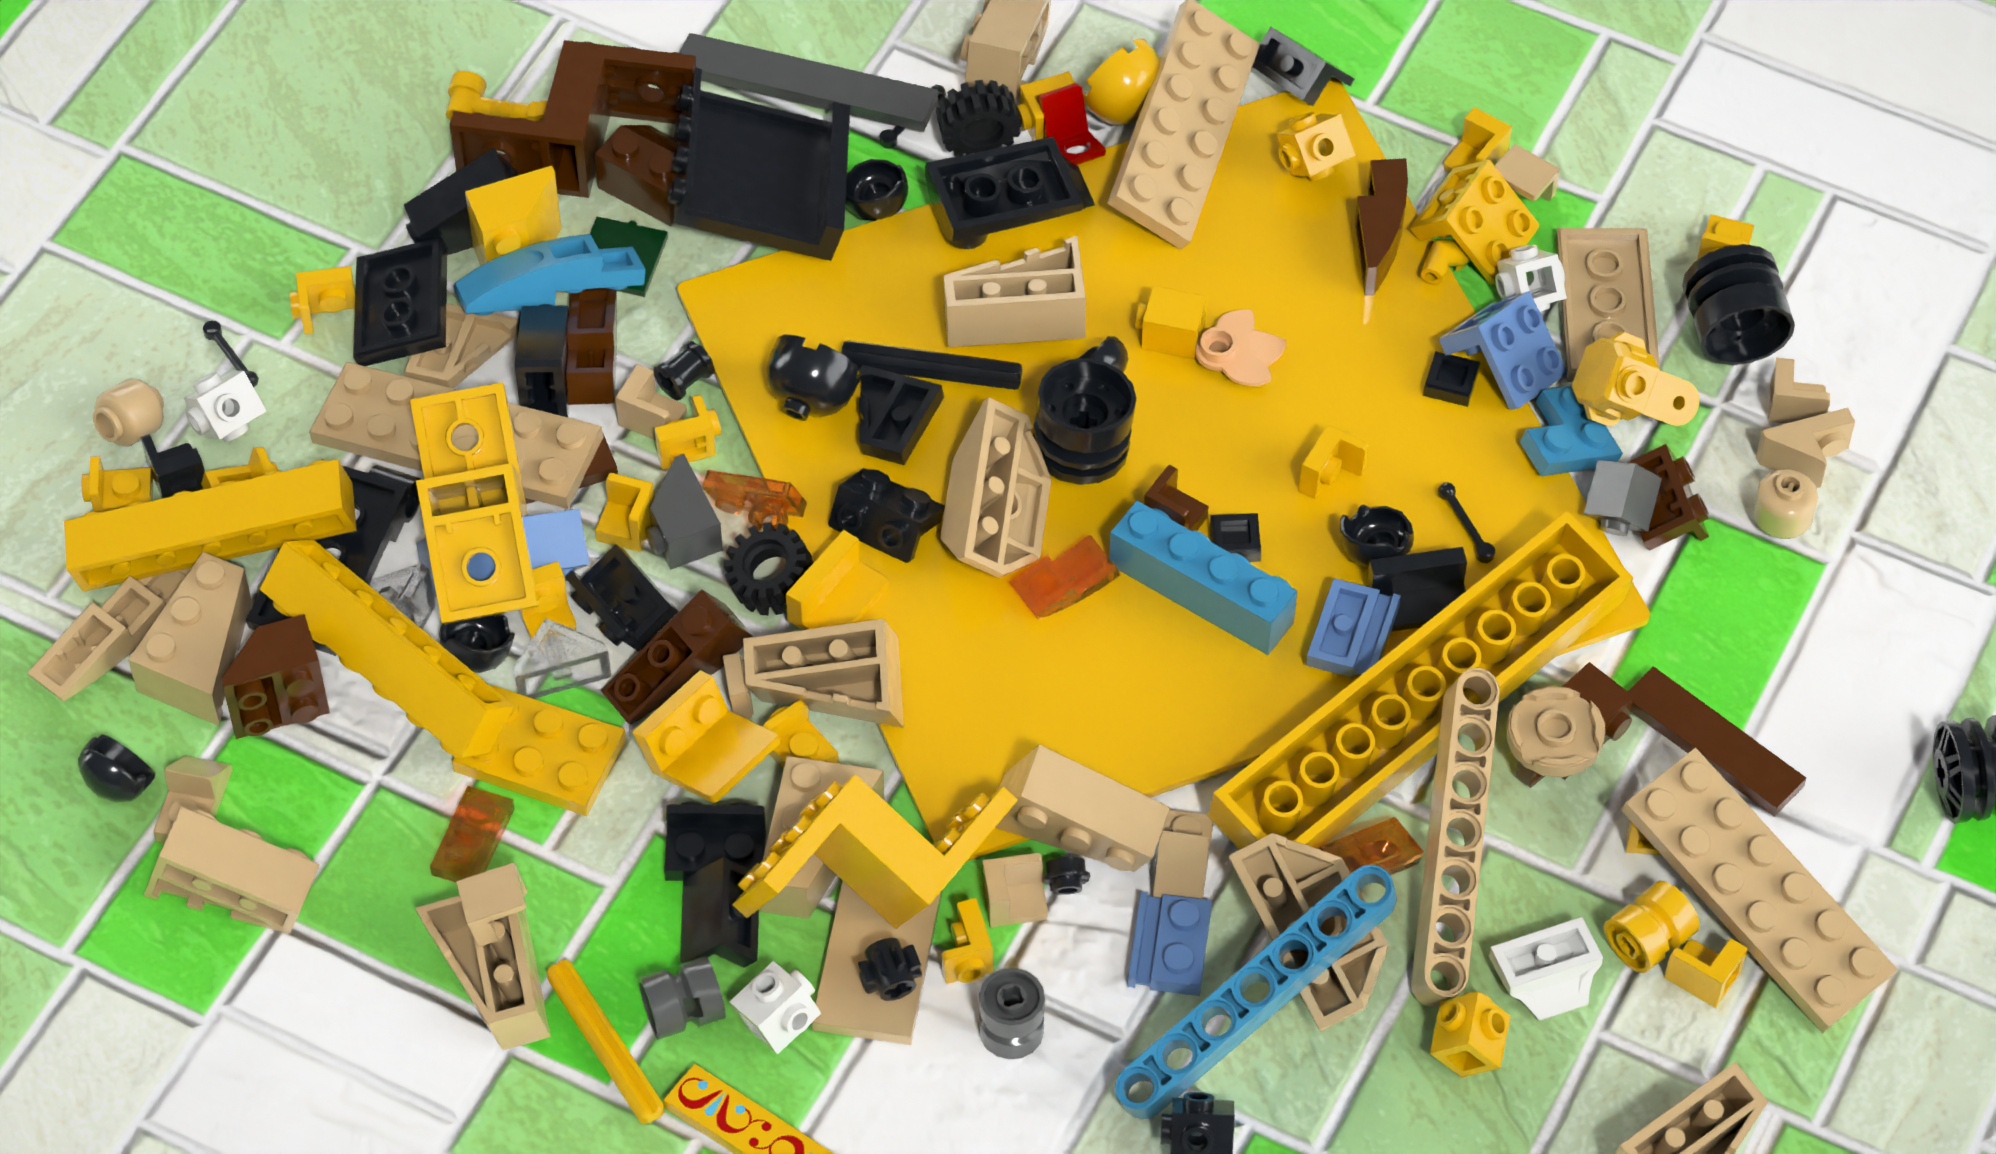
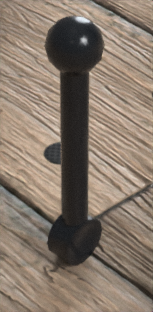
M937 84L931 87L938 89V102L942 97L945 98L946 90L942 85ZM895 126L892 130L882 131L880 134V144L888 149L895 147L898 142L897 137L906 128Z
M218 321L206 322L203 326L205 338L214 340L235 369L245 372L254 388L258 384V375L254 371H248L224 339L220 323Z
M1449 482L1442 483L1438 487V495L1441 499L1448 501L1477 547L1475 555L1477 560L1482 563L1491 562L1495 556L1494 546L1484 542L1456 498L1455 486Z

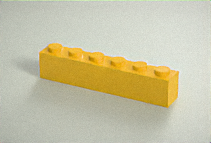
M338 459L331 461L319 460L305 467L287 471H270L263 476L252 479L226 481L216 487L194 492L182 491L175 493L172 497L159 500L133 502L127 505V507L105 512H89L79 518L64 521L66 568L81 590L86 592L124 583L129 576L139 580L192 568L202 552L222 560H228L281 548L283 543L287 541L317 540L357 531L353 484Z
M315 540L284 542L259 590L274 601L273 606L275 609L289 617L305 614L312 640L329 647L339 656V661L344 667L353 672L360 673L372 683L375 693L384 699L396 703L406 712V717L412 724L422 729H427L441 741L440 746L444 751L458 758L488 754L512 712L514 705Z

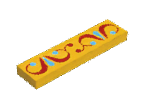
M695 1063L663 1100L664 1109L733 1154H834Z

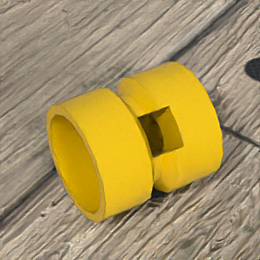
M1659 880L1636 897L1634 905H1627L1608 919L1604 924V932L1611 949L1625 965L1636 972L1646 973L1665 958L1667 951L1678 948L1696 934L1700 924L1698 915L1687 897L1672 884Z

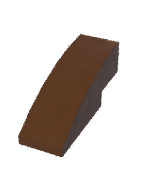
M1407 158L1371 160L1368 180L1369 196H1358L1355 230L1365 296L1375 295L1386 278L1397 254L1403 231L1408 186Z
M595 288L584 289L579 293H571L567 329L568 357L566 379L568 405L615 404L617 290Z

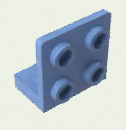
M1530 291L1487 305L1438 339L1445 355L1464 350L1466 355L1470 356L1482 351L1510 410L1520 408L1540 394L1542 390L1547 389L1567 374L1561 355L1550 336L1542 314L1537 308Z

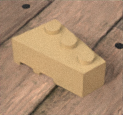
M202 552L128 659L137 692L220 726L223 715L222 705L225 697L221 678L234 661L236 650L240 648L246 625L245 620L252 601L244 568Z
M884 619L743 639L745 684L761 702L789 707L798 700H802L810 711L904 728L898 636Z
M1038 745L1003 775L999 789L1004 786L1018 801L995 828L1106 863L1120 871L1135 872L1153 859L1170 807L1046 747Z

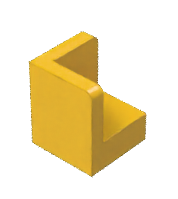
M1473 107L1464 119L1462 141L1445 160L1444 170L1450 173L1453 168L1488 159L1495 166L1509 150L1512 126Z
M609 473L606 479L608 501L595 530L596 541L613 546L617 544L621 548L641 552L647 539L646 529L652 527L650 506L654 500L653 483Z
M1730 938L1718 954L1696 940L1691 939L1682 950L1675 948L1670 954L1664 978L1712 1007L1717 1008L1741 974L1748 948Z

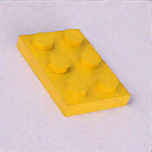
M492 685V688L512 703L514 708L489 753L464 758L454 757L452 760L454 772L588 816L626 741L625 729Z

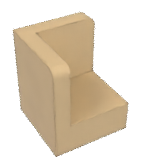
M1516 144L1495 165L1514 192L1531 201H1536L1539 197L1551 201L1556 195L1560 168Z
M1776 357L1770 382L1768 422L1787 424L1828 413L1830 393L1826 392V386L1794 382L1795 359Z
M638 364L615 397L618 425L656 440L655 427L666 425L674 420H683L687 415V406L685 404L656 393L654 371Z
M1040 853L982 860V885L990 928L1044 921L1048 918V908L1042 882L1043 861Z
M514 862L456 881L467 925L479 947L499 941L494 920L523 911L527 907L524 897L527 894L526 885Z

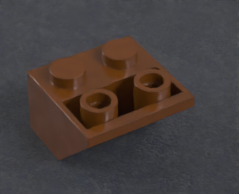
M305 614L257 627L221 678L236 739L246 736H260L271 729L293 723H307L318 716L330 713L319 659Z

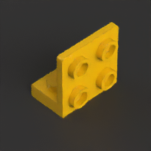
M1490 159L1453 168L1410 229L1419 241L1436 237L1444 239L1452 236L1490 285H1495V277L1499 274L1497 261L1511 257L1510 251L1512 249L1526 246L1538 230L1539 223Z
M701 670L632 731L653 774L711 803L718 802L781 742L777 733L729 711L713 676Z

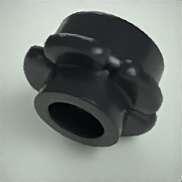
M1060 857L1046 862L1047 875L1042 877V882L1053 887L1054 894L1070 895L1081 892L1083 890L1082 885L1089 881L1091 874L1086 871L1085 859L1080 857Z

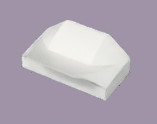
M1583 917L1491 946L1489 958L1509 995L1521 1000L1540 1021L1586 1006L1589 1003V991L1593 976L1602 965L1603 956Z

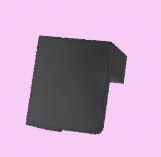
M150 434L140 437L147 465L149 468L151 467L153 479L162 499L172 497L175 493L182 491L194 492L203 490L201 483L205 471L197 448L192 449L191 444L185 443L157 453Z

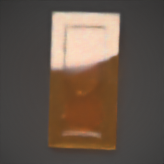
M707 470L702 484L703 489L715 501V506L718 509L736 515L741 514L742 510L749 511L748 521L752 526L755 525L758 530H761L764 519L769 515H773L771 523L775 530H777L779 523L787 526V515L803 518L807 506L806 500L790 482Z
M467 786L430 865L431 875L456 883V881L485 872L515 810L513 799Z
M1396 817L1319 848V850L1341 857L1350 874L1362 866L1375 865L1382 867L1391 876L1418 865L1424 854L1421 847Z

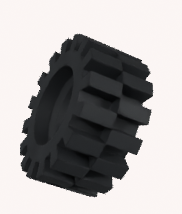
M975 80V86L969 87L966 82L960 84L961 91L957 92L952 88L947 92L948 98L942 97L940 99V107H936L937 121L943 144H945L948 152L953 151L954 156L1003 147V144L1007 146L1013 145L1015 143L1013 137H1019L1021 133V121L1012 91L1009 92L1006 85L1002 84L998 87L997 81L990 80L988 85L984 86L983 80Z
M769 522L763 523V531L759 532L754 525L748 528L751 534L750 537L745 539L740 533L735 538L739 546L738 548L729 545L726 553L730 560H724L723 567L727 572L724 575L737 599L749 611L754 612L757 608L760 615L768 616L769 608L772 607L776 615L783 614L782 605L786 604V593L814 561L803 540H801L795 530L789 531L786 525L780 523L777 530H775L772 523ZM773 557H782L786 560V566L783 571L773 579L767 581H757L754 579V571L765 560Z

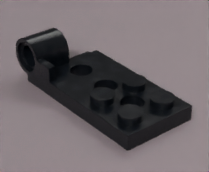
M374 465L368 473L343 466L353 484L354 507L360 511V515L356 520L357 531L315 541L324 549L335 548L340 550L341 556L338 560L369 585L389 541L396 542L404 523H409L417 513L420 501L416 480H421V478L380 465ZM260 590L245 621L249 629L255 630L259 626L292 617L276 610L273 606L274 601ZM313 640L315 650L334 656L337 655L326 645Z

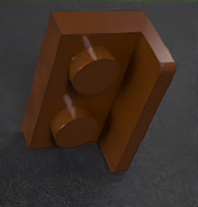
M1667 444L1627 462L1637 464L1662 478L1648 532L1639 531L1644 544L1649 550L1690 531H1693L1700 541L1709 537L1704 521L1710 519V515L1699 493L1693 495L1689 484L1696 480L1684 456L1677 459Z

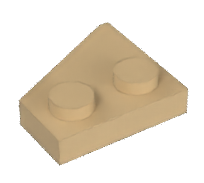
M447 303L446 347L411 355L404 371L405 376L454 389L518 335L519 321L516 318L498 314L485 316L473 313L466 314L462 306Z

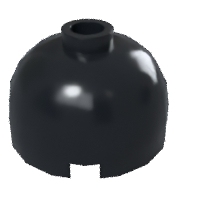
M782 335L777 338L766 371L767 385L772 395L783 404L781 410L794 419L806 421L808 416L821 418L835 414L844 408L853 396L862 374H857L859 367L845 355L829 346L820 343L817 350L803 347L806 339L804 337Z

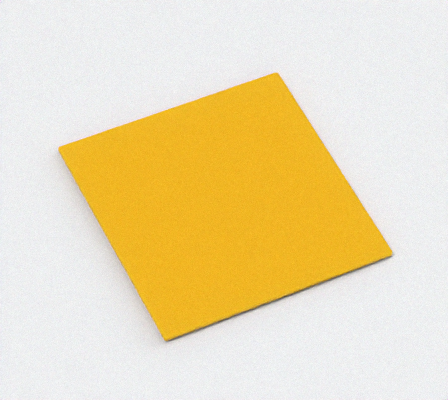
M1331 77L1314 106L1304 102L1289 91L1238 106L1191 242L1181 250L1107 203L1130 142L1127 141L1105 148L1106 155L1077 165L1095 203L1094 206L1052 219L990 233L981 246L973 249L957 248L946 240L930 203L888 218L845 230L831 261L781 250L683 281L678 285L680 301L701 346L713 361L714 374L779 514L789 531L793 529L799 534L814 562L841 533L831 528L828 522L838 486L863 468L881 471L888 475L891 481L906 488L922 490L932 500L946 505L953 458L984 400L990 397L1028 415L1033 427L1041 379L1053 366L1067 360L1078 359L1092 347H1099L1108 336L1117 337L1127 350L1128 364L1124 374L1132 382L1137 400L1126 463L1115 476L1094 484L1078 485L1061 481L1050 475L1051 486L1041 555L1037 562L998 578L959 561L940 539L944 512L941 522L920 537L915 557L908 563L859 541L860 561L888 578V587L857 622L884 619L897 634L899 642L904 728L879 723L877 725L932 843L935 840L939 841L949 831L946 825L965 805L968 807L982 792L988 797L997 792L1003 775L1038 745L1046 747L1150 798L1252 763L1359 677L1354 675L1351 678L1306 666L1307 654L1333 579L1336 578L1363 586L1367 585L1368 569L1352 562L1342 547L1340 536L1341 516L1344 514L1349 519L1352 518L1363 504L1369 508L1388 506L1403 512L1411 522L1414 532L1413 546L1408 554L1463 547L1467 559L1464 581L1466 591L1566 511L1623 566L1605 533L1600 530L1598 521L1584 514L1586 501L1570 473L1540 476L1519 441L1526 429L1539 428L1542 425L1528 402L1520 408L1509 409L1482 351L1467 356L1464 350L1450 354L1480 362L1478 377L1468 407L1423 396L1424 386L1435 351L1444 353L1438 339L1476 314L1449 266L1442 282L1439 284H1430L1422 279L1421 271L1434 240L1432 238L1419 241L1411 231L1410 227L1419 214L1408 195L1406 196L1403 231L1396 257L1375 295L1365 296L1355 230L1358 196H1369L1370 161L1386 158L1340 80ZM1314 112L1315 116L1321 113L1341 114L1356 156L1334 165L1335 172L1319 180L1310 181V178L1307 176H1292L1280 160L1278 153L1280 143L1276 134L1291 128L1289 121L1306 113ZM1077 236L1086 297V338L948 347L944 308V275L993 260H998L1000 265L1023 259L1024 251L1038 248L1040 253L1063 247L1064 239ZM1153 285L1207 296L1203 333L1210 328L1216 327L1220 317L1224 314L1236 310L1250 309L1254 314V330L1272 334L1286 340V348L1280 358L1268 366L1272 377L1269 383L1261 386L1241 385L1231 381L1223 371H1213L1205 368L1198 362L1197 358L1191 359L1141 349L1142 330L1135 329L1140 302L1148 303ZM782 335L804 337L806 339L803 347L817 350L821 343L841 353L844 341L851 340L1017 362L1022 365L1023 369L1021 384L1017 390L909 376L941 385L944 399L905 465L867 456L862 453L860 446V424L862 419L859 412L861 380L848 404L840 411L821 418L808 416L806 421H800L786 415L781 410L783 404L772 395L767 385L766 371L770 353L777 338ZM1327 424L1341 431L1351 432L1362 441L1367 442L1369 450L1366 469L1361 476L1341 468L1334 483L1331 486L1324 484L1315 499L1298 491L1302 463ZM1169 464L1178 469L1177 489L1209 506L1208 518L1197 531L1203 533L1210 541L1211 515L1258 513L1261 561L1250 562V564L1270 576L1281 577L1292 588L1297 590L1294 623L1269 655L1109 565L1110 532L1136 501L1144 504V495ZM1449 482L1455 486V496L1484 542L1494 546L1495 556L1491 562L1482 563L1477 560L1475 556L1477 547L1448 501L1441 499L1438 495V487L1442 483ZM1631 583L1623 603L1559 655L1647 625L1650 619V611L1634 583ZM1419 628L1391 632L1383 657ZM994 828L966 862L1031 839Z

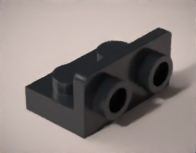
M694 801L666 806L665 881H684L687 876L722 857L749 870L757 863L760 864L763 861L766 848L765 807L751 805L746 802H735L730 805H703Z

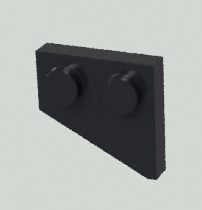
M862 365L859 369V374H862L860 379L861 397H859V412L862 419L860 424V446L862 453L867 456L905 465L944 399L942 386Z

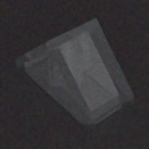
M420 563L373 578L369 584L371 588L423 630L436 607L430 571L427 566Z
M545 618L512 669L516 693L533 699L611 677L609 653L606 643Z

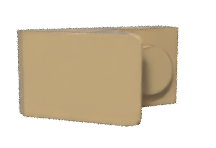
M1847 407L1764 429L1761 432L1756 459L1759 465L1774 471L1782 469L1799 471L1808 476L1816 485V488L1822 486L1827 466L1825 457L1835 456L1843 450L1849 449L1856 421Z
M183 756L165 768L164 776L168 793L153 831L156 842L165 843L181 806L191 811L202 810L216 817L233 770L231 764Z
M1169 810L1159 839L1153 897L1162 898L1163 894L1203 899L1214 822L1208 817V814Z

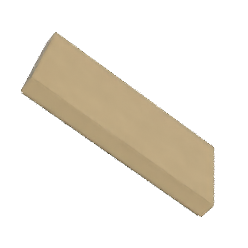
M1557 228L1556 250L1565 273L1564 287L1567 296L1566 299L1560 300L1567 382L1574 381L1586 346L1602 337L1609 339L1619 331L1643 339L1646 352L1653 355L1660 370L1647 229Z
M842 881L816 1000V1006L821 1014L812 1022V1031L912 1045L943 890L929 906L895 929L851 887ZM885 938H897L902 949L913 944L922 965L920 969L923 975L914 978L916 982L914 991L903 998L893 1001L882 1000L878 990L867 994L859 975L858 963L866 960L864 955L866 948L874 942Z

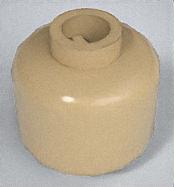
M126 379L97 397L93 413L95 428L108 442H114L119 446H132L141 441L140 437L148 434L151 435L161 428L164 408L163 398L156 388L149 386L147 383L139 379Z
M1791 469L1776 470L1767 474L1759 483L1753 508L1755 522L1762 531L1780 539L1796 538L1804 534L1812 525L1819 498L1816 485L1808 476Z

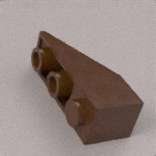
M701 589L601 692L627 723L633 724L659 708L700 670L710 675L719 671L724 666L723 656L737 653L744 646L743 639L751 638L753 635L725 603Z

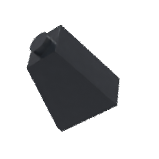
M494 148L404 204L410 219V223L406 224L409 235L415 243L442 237L447 245V255L473 248L465 191L521 174Z
M542 304L540 306H522L515 355V374L520 406L568 417L569 414L566 379L568 305L554 306Z

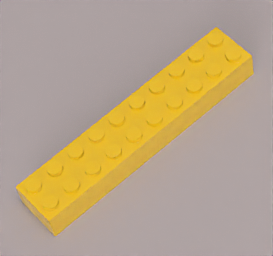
M1568 511L1564 512L1215 791L1208 817L1239 850L1272 833L1286 837L1288 840L1320 849L1437 754L1445 692L1464 671L1471 668H1482L1495 676L1499 684L1500 703L1623 603L1634 577ZM1463 687L1465 698L1473 704H1480L1478 694L1471 688Z

